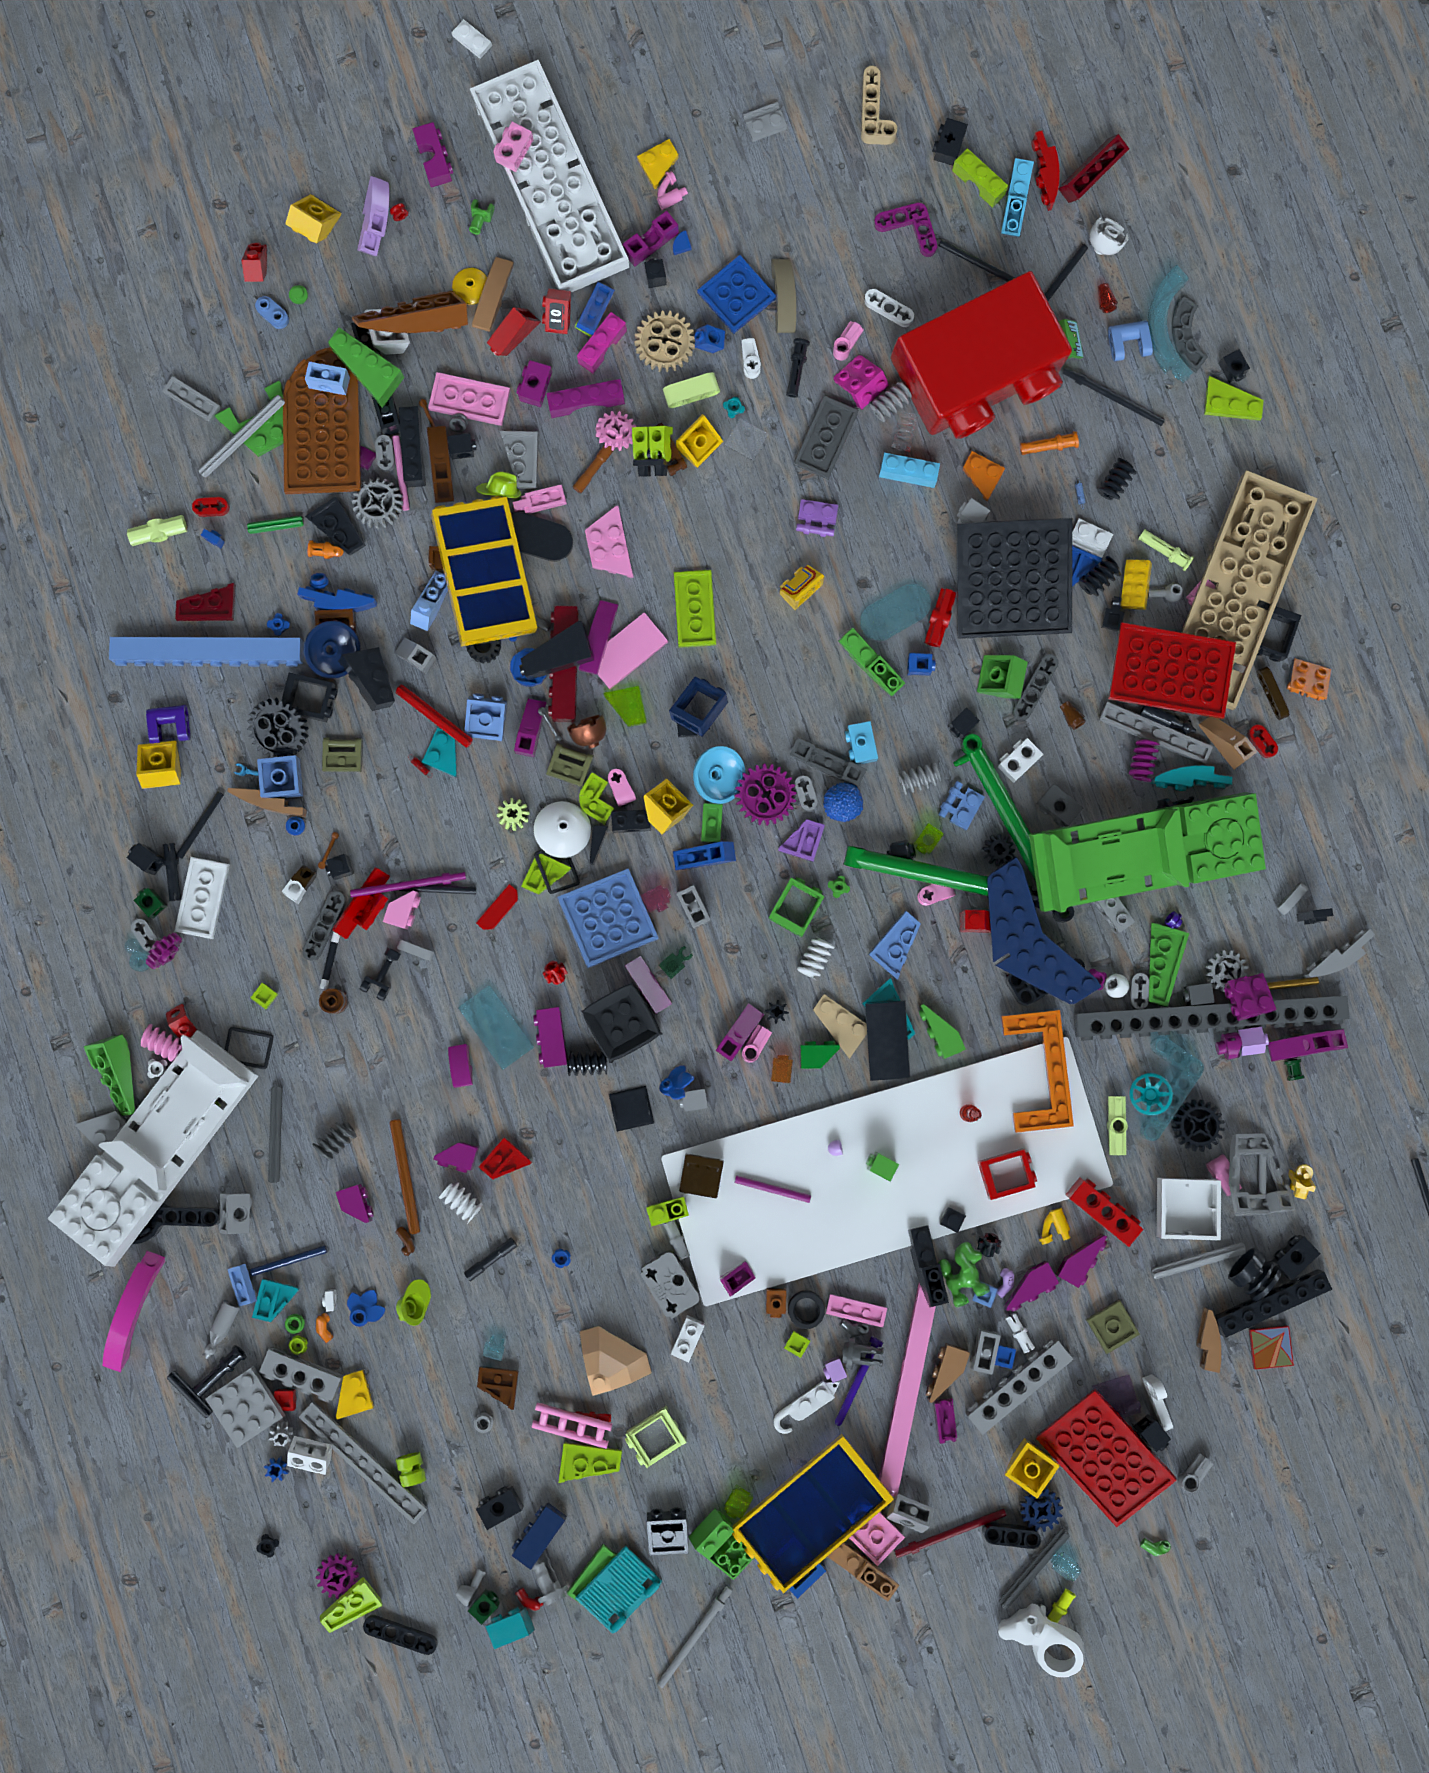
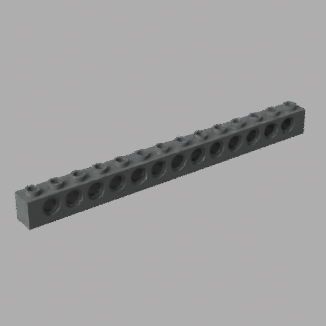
M1348 996L1275 1000L1276 1010L1272 1011L1273 1016L1270 1020L1266 1018L1265 1014L1253 1017L1251 1021L1247 1019L1238 1021L1237 1017L1234 1016L1233 1022H1229L1227 1014L1232 1012V1003L1074 1014L1075 1036L1081 1037V1041L1093 1040V1036H1100L1101 1039H1112V1035L1120 1034V1038H1131L1132 1033H1139V1037L1151 1036V1032H1158V1036L1170 1035V1031H1177L1178 1034H1189V1030L1197 1029V1033L1209 1032L1208 1028H1216V1032L1228 1031V1027L1242 1030L1247 1029V1026L1254 1025V1028L1262 1027L1264 1029L1266 1024H1273L1274 1028L1286 1027L1285 1023H1293V1027L1305 1026V1022L1311 1021L1312 1025H1324L1326 1020H1331V1024L1343 1023V1019H1350ZM1325 1006H1328L1330 1008V1014L1328 1016H1326L1323 1013V1008ZM1306 1007L1310 1008L1311 1015L1309 1017H1306L1304 1015V1009ZM1287 1008L1292 1012L1289 1019L1284 1014ZM1210 1013L1215 1016L1213 1024H1210L1207 1020V1016ZM1191 1014L1196 1018L1194 1025L1188 1022V1017ZM1171 1016H1174L1177 1020L1175 1026L1169 1024ZM1152 1017H1155L1158 1022L1155 1028L1149 1024ZM1133 1018L1138 1021L1136 1029L1130 1026V1021ZM1114 1019L1119 1022V1028L1116 1031L1111 1028V1022ZM1094 1021L1100 1024V1029L1097 1032L1093 1031L1091 1027Z

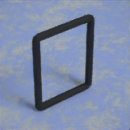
M539 850L534 853L543 880L550 894H554L578 886L580 884V880L573 865L571 857H567V860L569 862L576 882L551 890L550 884L548 882V879L546 877L543 866L538 856L539 854L545 853V851Z
M230 1027L224 1048L227 1052L232 1031L270 1038L264 1065L240 1061L245 1066L266 1069L273 1044V1035Z

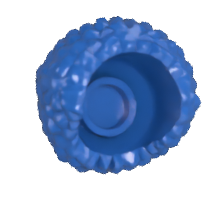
M846 782L830 787L827 793H825L823 802L826 815L830 819L840 822L853 820L860 815L863 810V798L858 787Z

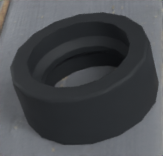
M800 1291L790 1299L788 1314L791 1321L797 1327L812 1329L822 1322L825 1315V1306L822 1299L816 1293ZM809 1298L817 1304L818 1313L813 1320L802 1321L796 1316L795 1306L799 1300Z

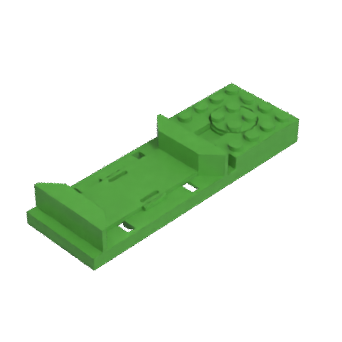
M1243 792L1029 834L1040 911L1044 912L1051 910L1065 912L1067 907L1175 885L1189 887V883L1195 884L1266 869L1256 793ZM1143 818L1144 830L1138 831L1136 819ZM1072 831H1077L1078 843L1072 844ZM1151 875L1152 884L1145 885L1144 876ZM1085 888L1086 897L1080 898L1079 889Z

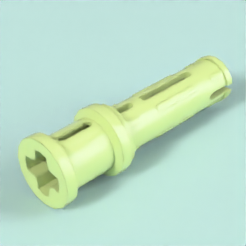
M1144 529L1138 539L1168 557L1169 562H1174L1181 566L1184 571H1186L1194 559V556H1189L1182 552L1180 547L1174 548L1146 529Z

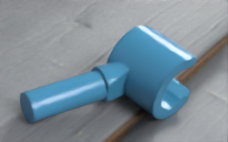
M240 763L236 764V766L242 767V770L239 773L234 772L239 776H245L246 774L259 776L258 771L247 769L246 766Z

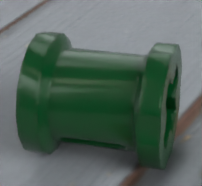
M1301 1059L1284 1061L1288 1072L1287 1081L1305 1078L1301 1071Z

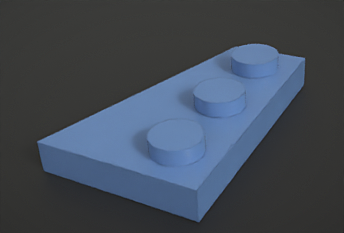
M904 911L868 955L898 980L901 968L906 961V956L921 923L907 911Z

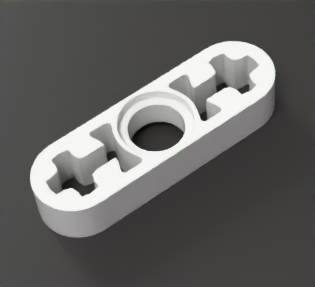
M870 289L865 294L864 302L868 308L902 327H908L913 323L914 312L910 308L876 289ZM876 296L877 301L870 302V297ZM881 300H884L881 304V308L878 307L879 302L881 303ZM892 304L895 309L889 313L884 310V306ZM900 309L899 314L895 317L897 310ZM908 314V319L903 321L902 317Z

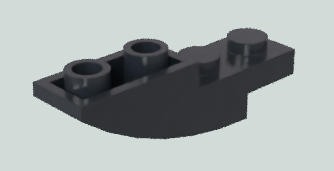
M929 1226L909 1229L908 1233L912 1246L910 1252L913 1264L929 1307L949 1303L941 1266L937 1264Z

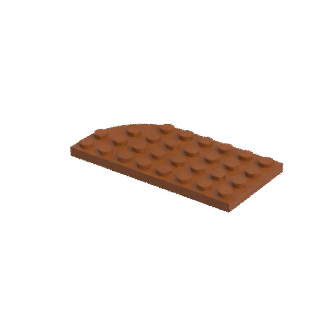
M331 347L316 351V354L306 360L303 359L294 368L295 371L290 379L287 380L284 388L283 452L285 494L355 492L361 490L359 381L332 351ZM314 362L346 368L350 377L346 395L310 389L305 381L308 363Z

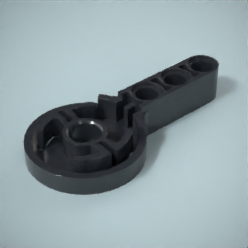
M163 1202L143 1228L144 1231L140 1232L132 1244H140L151 1240L165 1225L200 1227L218 1225L220 1223V1209L167 1206ZM171 1211H174L177 1215L175 1221H172L169 1217ZM191 1211L196 1214V1220L194 1222H192L189 1219V1213ZM210 1212H213L216 1216L214 1222H210L208 1219Z

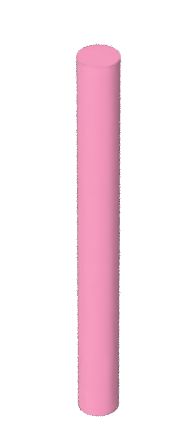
M393 436L392 441L400 494L403 496L401 501L404 503L402 510L407 511L410 510L407 487L403 480L400 437Z

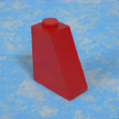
M513 307L487 341V344L495 355L507 356L541 321L528 309Z
M962 911L960 913V932L991 933L989 911Z

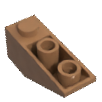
M1208 717L1199 724V727L1234 770L1258 752L1244 735L1218 718Z
M945 1343L944 1347L941 1346L938 1358H940L939 1364L934 1366L932 1372L934 1380L932 1385H928L926 1396H928L927 1399L930 1403H933L964 1372L970 1355L968 1350Z

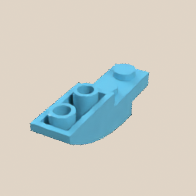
M1015 158L1001 234L1020 237L1034 161Z

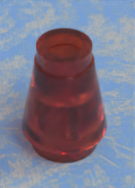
M1103 283L1099 285V309L1103 313L1115 311L1118 301L1109 284Z

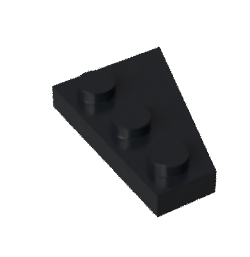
M336 496L305 516L350 556L366 546L345 508Z

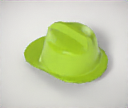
M496 472L491 475L488 483H482L476 487V491L484 495L507 498L521 496V491L517 488V476L506 472Z
M413 1280L408 1285L404 1296L396 1304L398 1319L412 1326L419 1325L423 1321L430 1302L431 1291L429 1285L424 1280Z

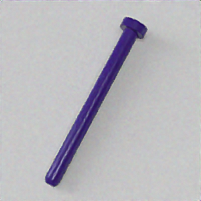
M872 1336L869 1340L871 1342L870 1346L875 1348L882 1347L884 1343ZM867 1353L865 1358L873 1359L875 1354ZM860 1366L835 1419L837 1426L842 1425L869 1366Z

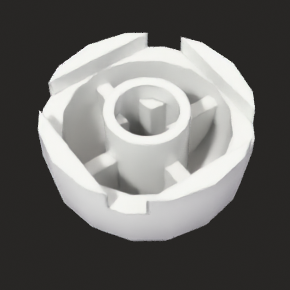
M1098 218L1090 231V242L1096 253L1100 255H1114L1125 246L1128 241V234L1124 235V228L1117 222L1106 218L1105 221Z

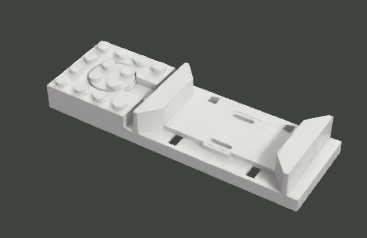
M539 60L470 88L477 113L481 115L494 147L497 143L501 142L503 132L506 127L510 126L511 122L532 131L534 140L518 170L515 172L505 166L503 167L557 289L574 292L629 268V260ZM551 99L553 105L542 109L540 104ZM500 121L502 127L492 131L490 125ZM515 136L513 140H519L521 137ZM506 152L504 156H510L512 153ZM578 159L580 164L569 169L567 163ZM527 181L528 187L519 190L517 184Z
M198 1030L191 1038L182 1035L181 1052L114 1140L99 1144L104 1153L93 1158L48 1217V1220L104 1266H116L258 1078V1075ZM179 1066L184 1069L180 1075L175 1073ZM218 1097L227 1103L224 1110L214 1103ZM136 1123L140 1125L137 1132L132 1129ZM175 1154L184 1160L181 1167L171 1161Z

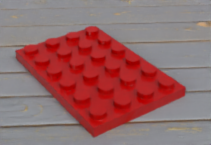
M1121 623L1108 699L1223 719L1225 718L1236 642Z
M1096 1389L1092 1390L1036 1436L1040 1444L1116 1527L1177 1481L1176 1476Z

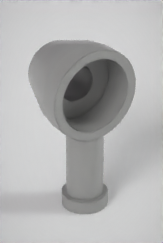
M1171 583L1165 589H1149L1148 599L1165 597L1167 601L1172 603L1179 601L1183 596V588L1177 583ZM1173 588H1176L1178 593H1174Z
M479 1568L476 1570L471 1585H461L457 1591L456 1597L466 1607H469L474 1601L478 1591L477 1588L486 1574L485 1571Z

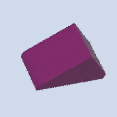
M745 1261L720 1276V1281L731 1297L756 1277Z

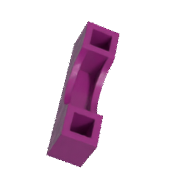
M621 379L546 393L551 418L567 416L577 409L588 406H604L608 408L625 404Z

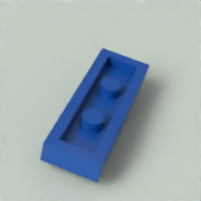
M597 282L576 327L593 335L615 290Z

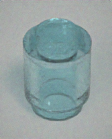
M1064 1552L1056 1553L1051 1560L1052 1569L1066 1580L1073 1582L1081 1573L1082 1569L1079 1567V1564Z

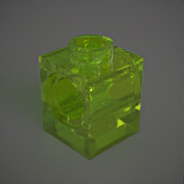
M928 823L914 842L917 846L916 849L922 854H926V852L930 854L944 833ZM924 836H930L933 843L926 845L923 842Z
M736 1484L724 1504V1509L727 1510L726 1514L734 1519L737 1517L741 1519L753 1500V1494Z

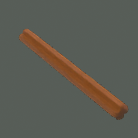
M400 1119L391 1120L390 1128L409 1233L417 1234L420 1232L401 1121Z

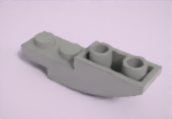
M1371 929L1359 930L1354 934L1352 942H1346L1339 948L1340 952L1337 949L1325 950L1319 956L1321 959L1317 963L1312 962L1306 967L1307 972L1303 976L1310 978L1328 975L1350 966L1366 954L1361 947L1375 934Z

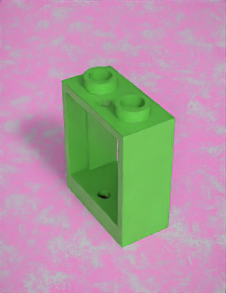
M796 877L795 879L790 878L768 919L802 938L825 896L822 895L823 891L814 886L809 888L805 885L806 882ZM792 886L817 899L802 927L777 914Z

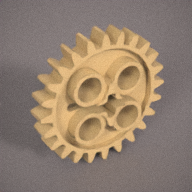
M662 310L661 316L654 312V318L648 315V322L642 320L643 327H637L639 333L635 334L637 341L634 342L635 346L638 347L636 353L640 354V360L645 359V366L651 363L652 370L657 366L659 372H661L662 367L665 368L666 372L669 371V367L676 371L677 364L682 368V361L688 363L687 356H692L693 352L691 350L695 349V344H693L695 338L692 336L694 330H688L690 323L684 324L685 317L679 320V313L673 317L671 311H669L668 315H665ZM656 328L662 329V332L656 334L653 332V330ZM675 331L681 333L678 337H674L671 334ZM652 346H657L659 348L655 352L649 350V348ZM674 349L677 351V353L675 355L668 354V351Z

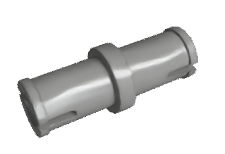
M675 1220L664 1224L671 1240L669 1243L673 1245L678 1260L689 1257L690 1254L683 1241L684 1236H681Z

